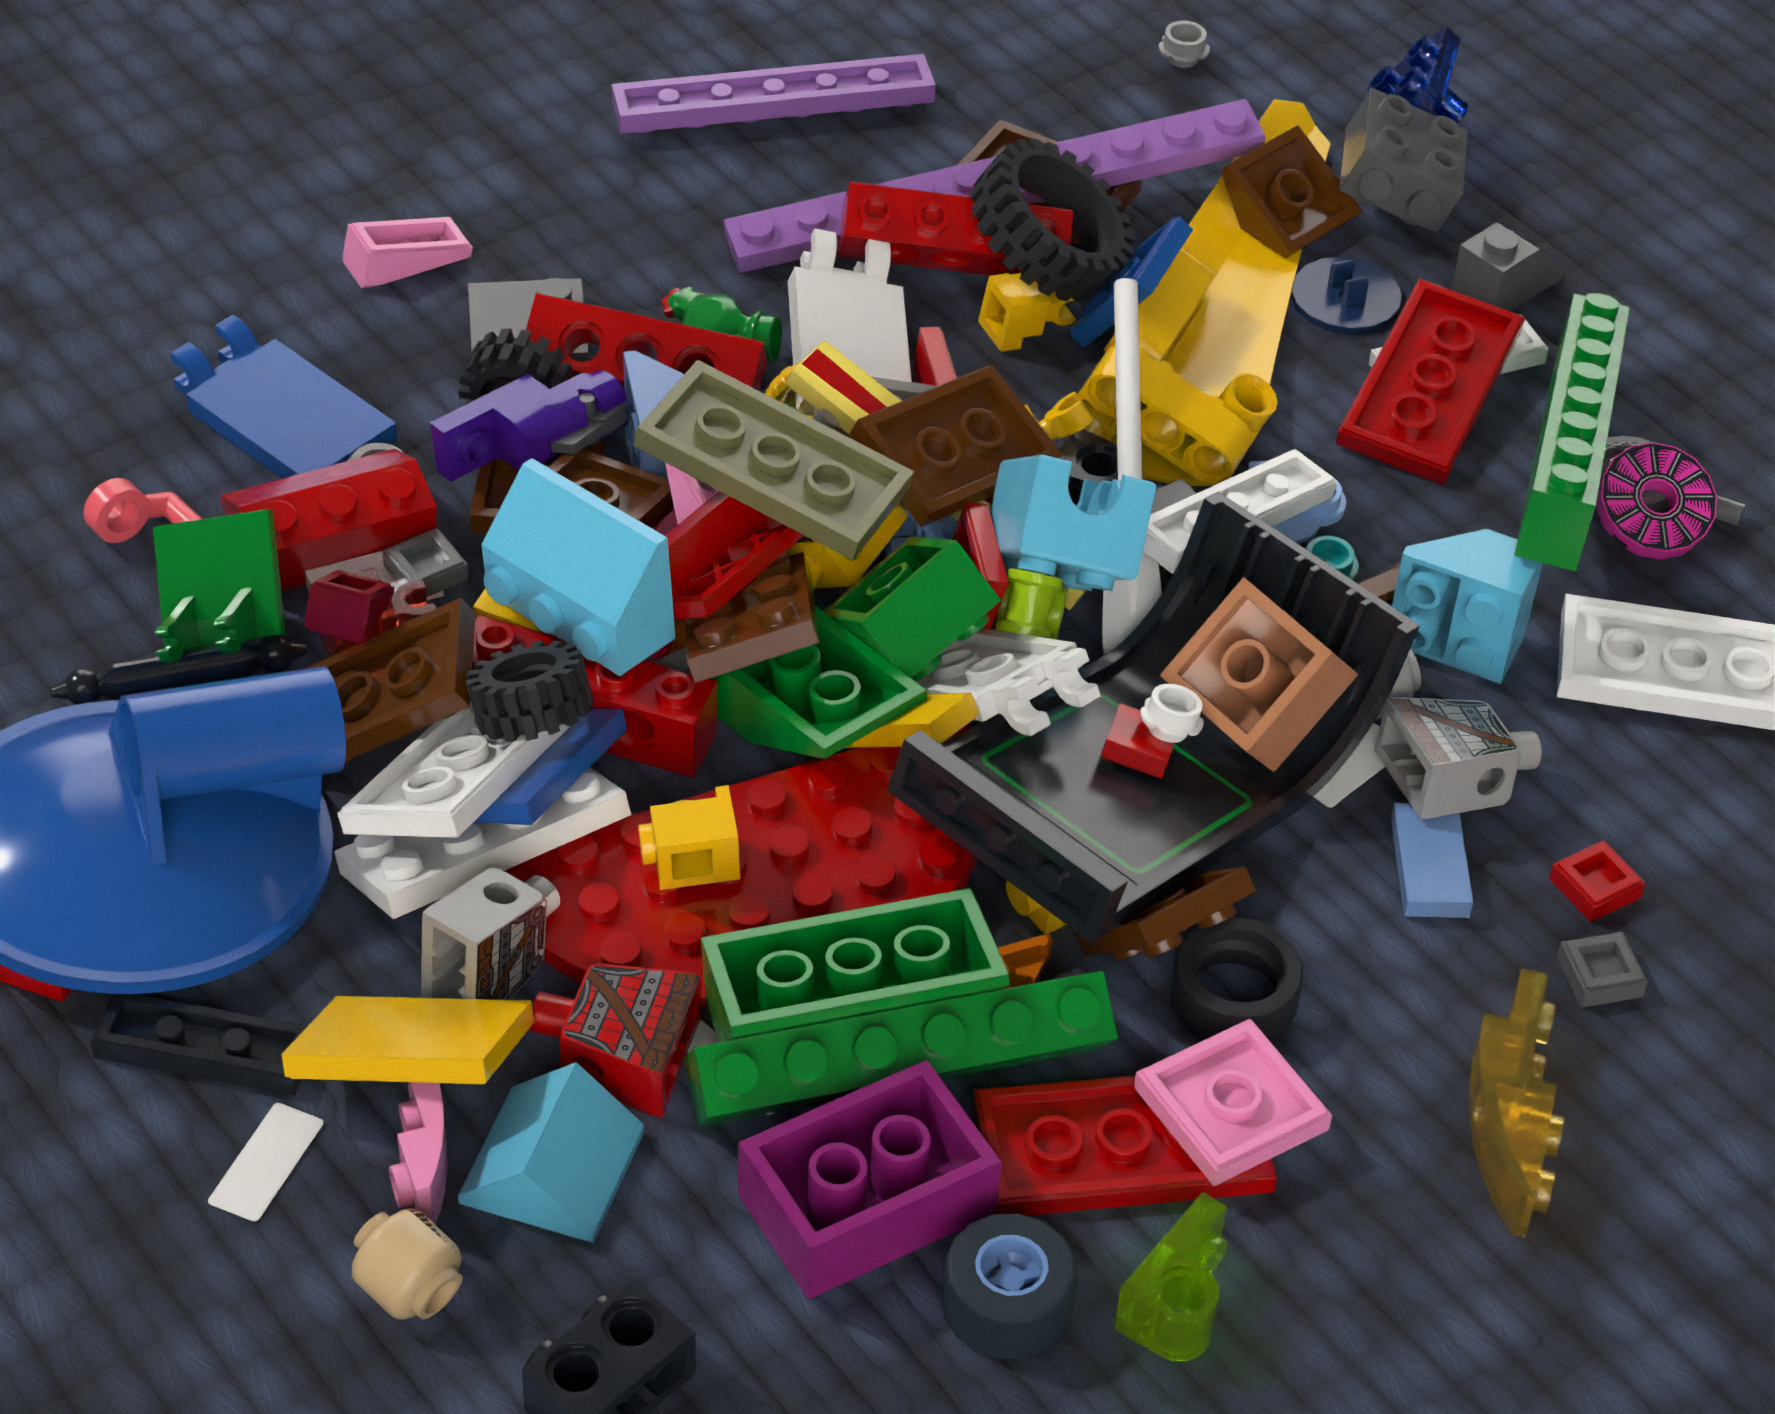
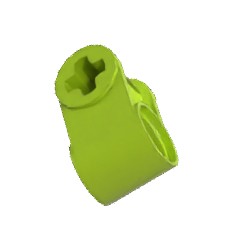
M1008 568L1007 578L1009 584L997 613L995 630L1057 640L1068 588L1063 584L1064 580L1036 572Z

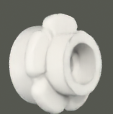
M1162 684L1157 686L1153 690L1151 697L1145 700V707H1142L1140 711L1141 719L1148 726L1151 734L1165 742H1181L1187 737V734L1196 736L1203 728V719L1199 717L1203 707L1201 699L1192 690L1180 685Z

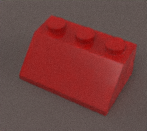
M396 449L220 495L221 505L226 515L264 509L273 510L281 591L306 585L305 570L380 552L436 528L437 505L416 459Z

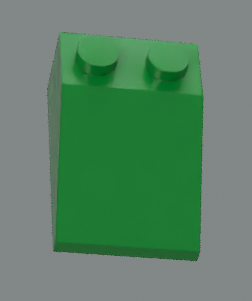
M815 606L819 643L709 679L717 681V717L747 742L826 759L927 699V690Z

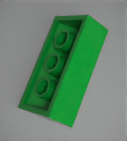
M971 888L701 937L705 1001L719 1042L1000 990L1009 985V973Z

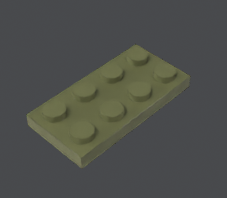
M697 360L637 427L633 446L851 560H854L909 490L914 474L913 470L700 360Z

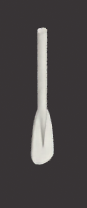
M1122 278L1114 282L1118 480L1120 481L1122 475L1142 479L1138 282L1131 278ZM1144 551L1142 552L1138 576L1135 579L1115 580L1113 591L1103 590L1102 644L1104 655L1113 650L1131 634L1162 595L1159 564Z

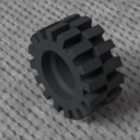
M511 328L501 329L498 337L492 331L485 335L483 341L479 340L472 351L459 381L461 384L458 390L459 398L466 399L464 404L466 405L506 385L500 377L518 379L527 374L550 389L571 379L573 369L570 363L561 364L565 354L559 348L552 352L547 350L550 341L543 336L540 337L538 343L530 341L531 331L521 329L517 338L513 336Z
M554 640L548 646H545L544 641H535L530 648L524 649L522 644L512 646V652L507 654L501 651L495 652L490 655L491 661H479L475 664L476 670H469L466 675L467 680L465 681L479 732L482 735L487 734L488 739L495 741L504 736L505 742H513L517 740L519 735L524 734L526 740L538 739V733L547 731L549 735L560 732L559 725L561 724L571 727L578 723V716H586L590 712L589 706H593L594 703L581 650H577V646L571 643L564 646L563 641Z

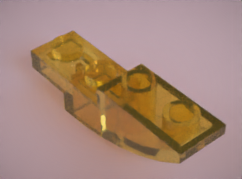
M1521 968L1508 1018L1487 1013L1483 1014L1472 1056L1469 1079V1119L1475 1154L1492 1202L1510 1234L1525 1238L1533 1210L1542 1213L1547 1212L1555 1171L1542 1168L1544 1155L1556 1158L1565 1116L1552 1113L1557 1085L1542 1082L1546 1056L1534 1054L1536 1042L1547 1045L1556 1004L1543 1002L1548 974Z

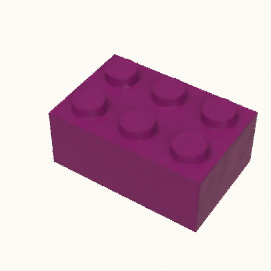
M928 1060L738 1142V1195L807 1300L959 1231L972 1222L996 1213L1001 1161Z

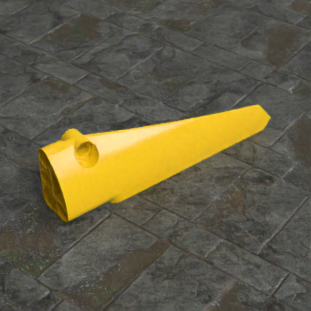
M1274 99L1259 120V124L1265 133V143L1299 125L1326 161L1331 143L1315 125L1304 103ZM1235 157L1231 162L1235 161L1240 157ZM1221 176L1189 223L1193 231L1152 294L1138 305L1142 478L1166 484L1183 479L1189 486H1214L1231 478L1259 431L1274 413L1278 404L1276 393L1270 383L1302 249L1285 258L1241 229L1223 176ZM1114 334L1103 350L1106 353L1078 392V396L1093 418V421L1084 429L1117 444ZM1073 434L1066 436V439L1068 440Z

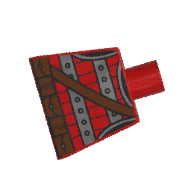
M596 963L587 968L575 999L539 991L532 1006L534 1024L529 1030L530 1032L560 1039L561 1068L577 1062L620 1103L649 1115L663 1118L684 1064V1058L688 1053L701 1020V974Z

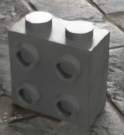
M1371 87L1346 127L1339 191L1348 194L1359 203L1371 204L1392 213L1407 224L1419 225L1437 233L1463 195L1468 130L1460 127L1448 117L1435 116L1412 106L1407 100L1398 95H1387Z

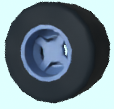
M993 1214L972 1222L954 1238L945 1259L942 1290L944 1317L955 1336L975 1352L997 1359H1026L1046 1351L1065 1334L1073 1313L1078 1279L1075 1255L1060 1233L1038 1219L1021 1214Z

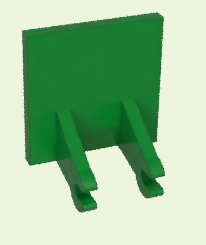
M264 509L153 527L162 625L156 628L155 636L164 640V649L157 650V655L163 663L180 661L183 651L188 649L216 645L221 654L227 655L238 653L242 642L286 635L273 510Z

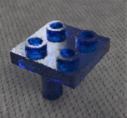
M1447 26L1443 27L1430 39L1427 36L1421 37L1410 47L1403 61L1394 68L1386 66L1381 69L1371 80L1368 90L1372 87L1387 95H1398L1414 107L1435 116L1448 117L1459 124L1467 114L1469 104L1448 87L1461 38Z

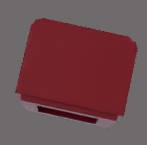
M336 570L311 583L305 627L311 631L356 643L363 642L370 635L391 601L395 587L391 586L390 583Z

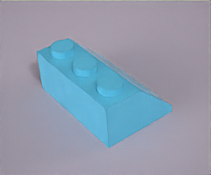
M533 458L523 463L481 544L485 570L484 585L487 594L498 604L508 606L534 622L543 632L551 633L568 644L576 645L577 650H581L582 655L586 659L596 661L621 676L675 639L668 538Z

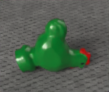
M691 286L683 289H672L667 296L662 298L661 304L664 307L663 313L666 317L677 318L683 322V325L764 342L767 362H775L778 359L782 344V324L778 316H769L763 311H757L751 317H747L741 313L734 297L727 294L706 295L704 292L694 291Z

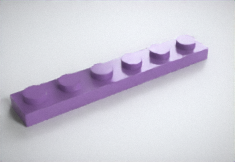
M924 54L611 84L612 104L620 134L632 132L649 133L654 130L683 127L701 128L706 125L733 122L752 123L763 119L783 117L803 118L813 114L843 111L859 112L863 109L893 106L910 107L914 104L935 102L936 84Z

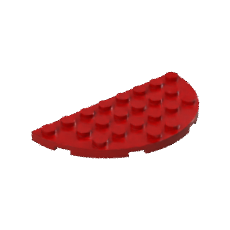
M971 722L966 724L964 727H962L960 730H958L956 733H954L941 744L971 729L973 727ZM861 747L829 756L826 759L822 758L729 786L739 841V880L660 890L656 863L643 865L639 842L638 825L651 823L650 809L631 814L505 870V872L524 883L534 875L542 876L548 879L559 893V907L546 917L544 962L578 983H582L587 968L596 963L694 972L701 974V1006H707L705 1001L701 937L963 890L968 883L978 858L887 791L901 747ZM713 790L682 800L714 798L716 793Z

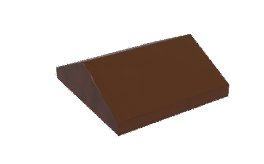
M1299 125L1227 164L1221 170L1240 228L1285 258L1290 257L1339 228L1362 212V209L1353 198L1339 191L1340 180Z

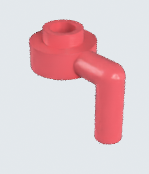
M124 478L110 479L97 486L87 498L83 510L86 524L102 540L108 543H120L132 538L142 529L147 519L165 517L172 524L202 519L175 493L161 492L144 495L132 482Z

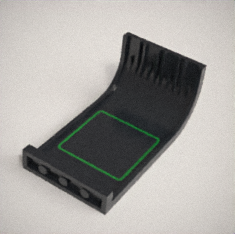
M1218 491L1204 498L1178 567L1162 595L1146 617L1113 650L1078 670L1083 680L1088 683L1097 684L1101 697L1083 707H1075L1067 704L1060 698L1053 687L1029 701L1036 710L1044 711L1048 714L1051 725L1032 736L1017 732L1010 726L1005 717L999 713L943 744H939L920 730L904 739L887 791L1089 942L1093 943L1117 928L1124 921L1142 912L1146 907L1167 896L1174 889L1189 882L1194 876L1203 873L1286 820L1306 805L1340 770L1376 720L1395 685L1420 625ZM1243 577L1359 674L1275 772L1247 753L1202 712L1199 716L1204 722L1201 732L1196 736L1187 734L1184 740L1174 743L1162 778L1151 776L1100 757L1119 704L1141 710L1142 707H1145V700L1151 697L1153 690L1157 686L1169 684L1160 674Z

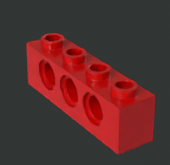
M849 182L842 206L837 257L865 260V245L868 239L890 243L891 264L987 276L1021 273V270L1017 267L1010 271L1002 263L1006 258L1003 252L994 254L987 245L992 237L981 235L977 227L981 219L973 216L971 207L975 202L971 200V197ZM1028 204L1031 212L1048 231L1070 245L1073 210Z
M535 293L526 330L531 331L530 341L538 343L540 337L543 336L550 341L547 347L549 352L559 348L565 354L561 364H571L573 372L570 378L582 373L591 374L598 370H604L613 375L623 388V352L637 351L643 355L651 356L658 362L683 374L697 360H700L760 391L768 361L764 342L540 293ZM592 343L600 347L598 354L589 361L579 362L571 358L574 350L582 344Z
M478 615L475 620L472 670H476L475 664L481 660L491 661L490 655L495 652L501 651L504 654L512 652L511 647L522 644L524 649L530 648L535 641H544L545 646H548L554 640L563 641L564 646L568 645V643L550 634ZM583 656L594 700L593 706L589 707L622 709L627 726L624 734L605 753L694 778L717 735V681L706 679L695 683L690 673L647 661L640 662L619 676L598 662L590 661Z

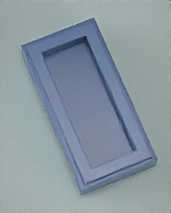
M1394 803L1391 813V825L1404 916L1470 918L1473 897L1460 813L1420 819L1410 803Z

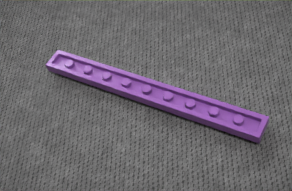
M1242 99L1053 144L1058 145L1060 155L1066 150L1076 155V164L1081 167L1086 162L1094 169L1092 177L1096 181L1103 178L1111 187L1243 156L1265 144V133L1247 99ZM996 157L875 185L971 197V191L975 187L973 186L974 183ZM1020 188L1027 204L1046 202L1040 196ZM846 191L724 219L725 237L739 274L800 260L803 251L811 252V234L814 228L836 232V251H838L842 206Z

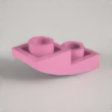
M408 1082L409 1101L398 1104L403 1132L397 1134L400 1163L389 1166V1175L398 1207L411 1206L412 1209H418L436 1225L442 1208L447 1179V1146L440 1083Z

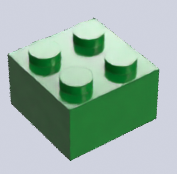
M911 536L823 612L914 681H918L929 675L939 666L942 661L939 654L956 639L958 641L966 640L980 631L989 620L986 613L998 604L1001 599L957 540Z

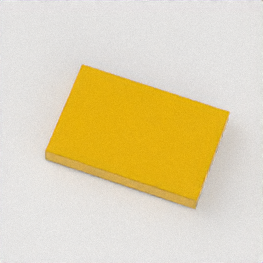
M336 996L282 1053L285 1077H290V1079L485 1084L534 1024L531 1000Z

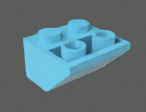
M1489 529L1406 546L1401 558L1392 607L1420 625L1411 646L1413 653L1501 684L1525 637L1543 563L1514 556L1517 539Z

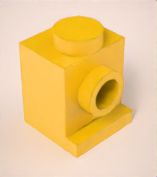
M729 785L715 787L716 797L680 800L674 803L650 806L651 823L638 825L639 842L643 865L656 863L660 890L740 879L739 841Z

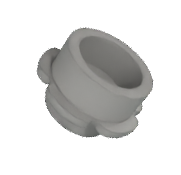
M1191 21L1173 22L1166 27L1165 35L1162 37L1163 42L1159 43V51L1163 57L1167 58L1176 67H1192L1197 64L1198 60H1204L1210 53V46L1206 44V30L1201 25Z

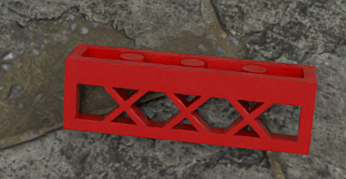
M718 491L665 535L668 538L674 619L710 618L804 535Z

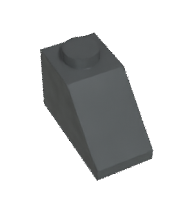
M1496 222L1460 245L1451 290L1512 312L1564 279L1565 269L1540 249Z

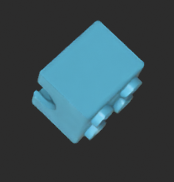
M1047 455L1002 461L999 467L990 515L1006 573L1008 568L1036 572L1052 577L1055 576V573H1058L1057 578L1064 580L1063 584L1065 587L1089 592L1092 591V588L1113 591L1115 580H1133L1138 576L1156 492V485L1153 482L1127 475H1122L1121 481L1113 479L1112 482L1105 480L1096 482L1085 479L1079 502L1075 506L1068 490L1072 468L1071 461Z

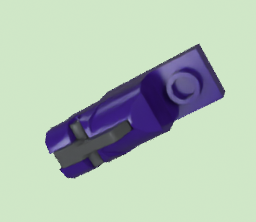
M598 370L591 374H579L550 389L529 374L522 376L430 422L436 470L452 482L499 457L519 471L522 464L531 458L544 465L563 453L576 454L583 448L598 443L599 439H603L628 426L629 417L626 415L624 404L627 401L624 388L613 375L604 370Z

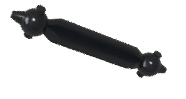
M277 636L264 638L258 646L242 642L240 651L234 654L223 655L215 645L183 651L182 659L178 662L163 663L158 655L115 662L98 674L91 669L79 668L72 671L65 681L51 687L52 698L69 700L71 703L78 705L97 702L101 695L120 700L122 695L245 678L260 668L270 673H279L289 668L294 660L307 654L306 644L289 642L284 637Z

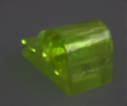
M1204 1192L1196 1199L1121 1286L1115 1330L1135 1343H1140L1155 1354L1172 1361L1191 1360L1207 1350L1212 1339L1219 1303V1285L1212 1272L1223 1258L1228 1244L1227 1240L1222 1238L1227 1211L1225 1205ZM1173 1309L1184 1310L1188 1313L1177 1312Z

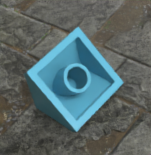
M577 1062L515 1085L511 1088L458 1195L459 1204L594 1243L642 1139L644 1124Z

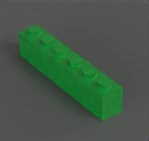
M1101 970L693 1047L686 1055L684 1062L697 1127L831 1102L925 1060H928L941 1080L1100 1050L1117 1040L1118 1035L1104 971Z

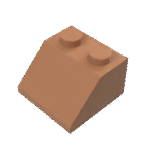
M1244 577L1160 674L1169 684L1180 685L1196 693L1203 704L1201 712L1241 748L1273 772L1278 769L1359 675Z

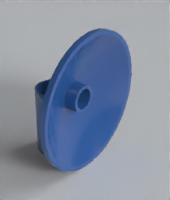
M320 666L122 695L120 700L83 703L44 712L1 730L0 964L35 980L68 989L109 994H145L179 990L231 975L261 960L289 940L308 920L317 907L326 889L331 872L333 853L332 821L327 804L321 794L322 775L337 773L343 770L346 757V737L339 694L328 668Z

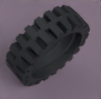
M1031 138L1028 142L1024 139L1016 140L1013 144L1011 143L988 165L973 185L975 187L971 191V200L975 203L971 209L973 216L981 219L977 227L981 235L992 237L987 243L994 254L1003 252L1006 258L1002 263L1010 271L1015 267L1020 269L1021 275L1019 279L1029 286L1034 281H1037L1039 292L1049 296L1055 291L1057 299L1068 301L1071 297L1075 302L1084 301L1086 298L1090 299L1120 272L1133 255L1134 247L1131 244L1135 239L1134 232L1127 229L1131 225L1128 214L1118 212L1123 205L1117 196H1108L1106 192L1110 186L1103 178L1096 181L1092 177L1094 169L1086 162L1081 167L1076 164V155L1066 150L1060 155L1058 145L1047 142L1043 146L1040 139ZM1020 188L1040 196L1054 208L1073 210L1072 226L1080 238L1085 252L1066 244L1048 231L1031 212Z

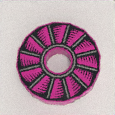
M1651 442L1630 446L1612 459L1600 478L1596 509L1603 528L1611 537L1616 535L1620 541L1627 544L1624 547L1625 549L1637 556L1662 560L1682 556L1705 537L1716 518L1717 495L1710 475L1694 457L1675 446ZM1654 490L1664 495L1669 503V511L1658 513L1649 509L1644 504L1642 492Z

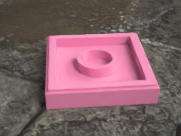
M1251 1019L1136 1072L1135 1090L1213 1186L1328 1131L1330 1128L1332 1114Z

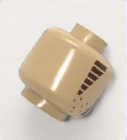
M418 1209L401 1210L390 1217L385 1212L378 1213L362 1226L354 1239V1246L358 1248V1251L352 1262V1278L390 1316L397 1320L409 1319L414 1316H418L422 1320L430 1318L453 1298L462 1283L463 1276L458 1272L462 1259L461 1250Z

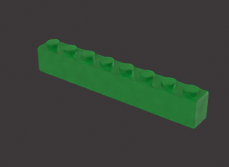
M1590 293L1586 296L1573 294L1556 353L1514 556L1575 572L1596 507L1630 307L1620 305L1611 296L1600 293Z

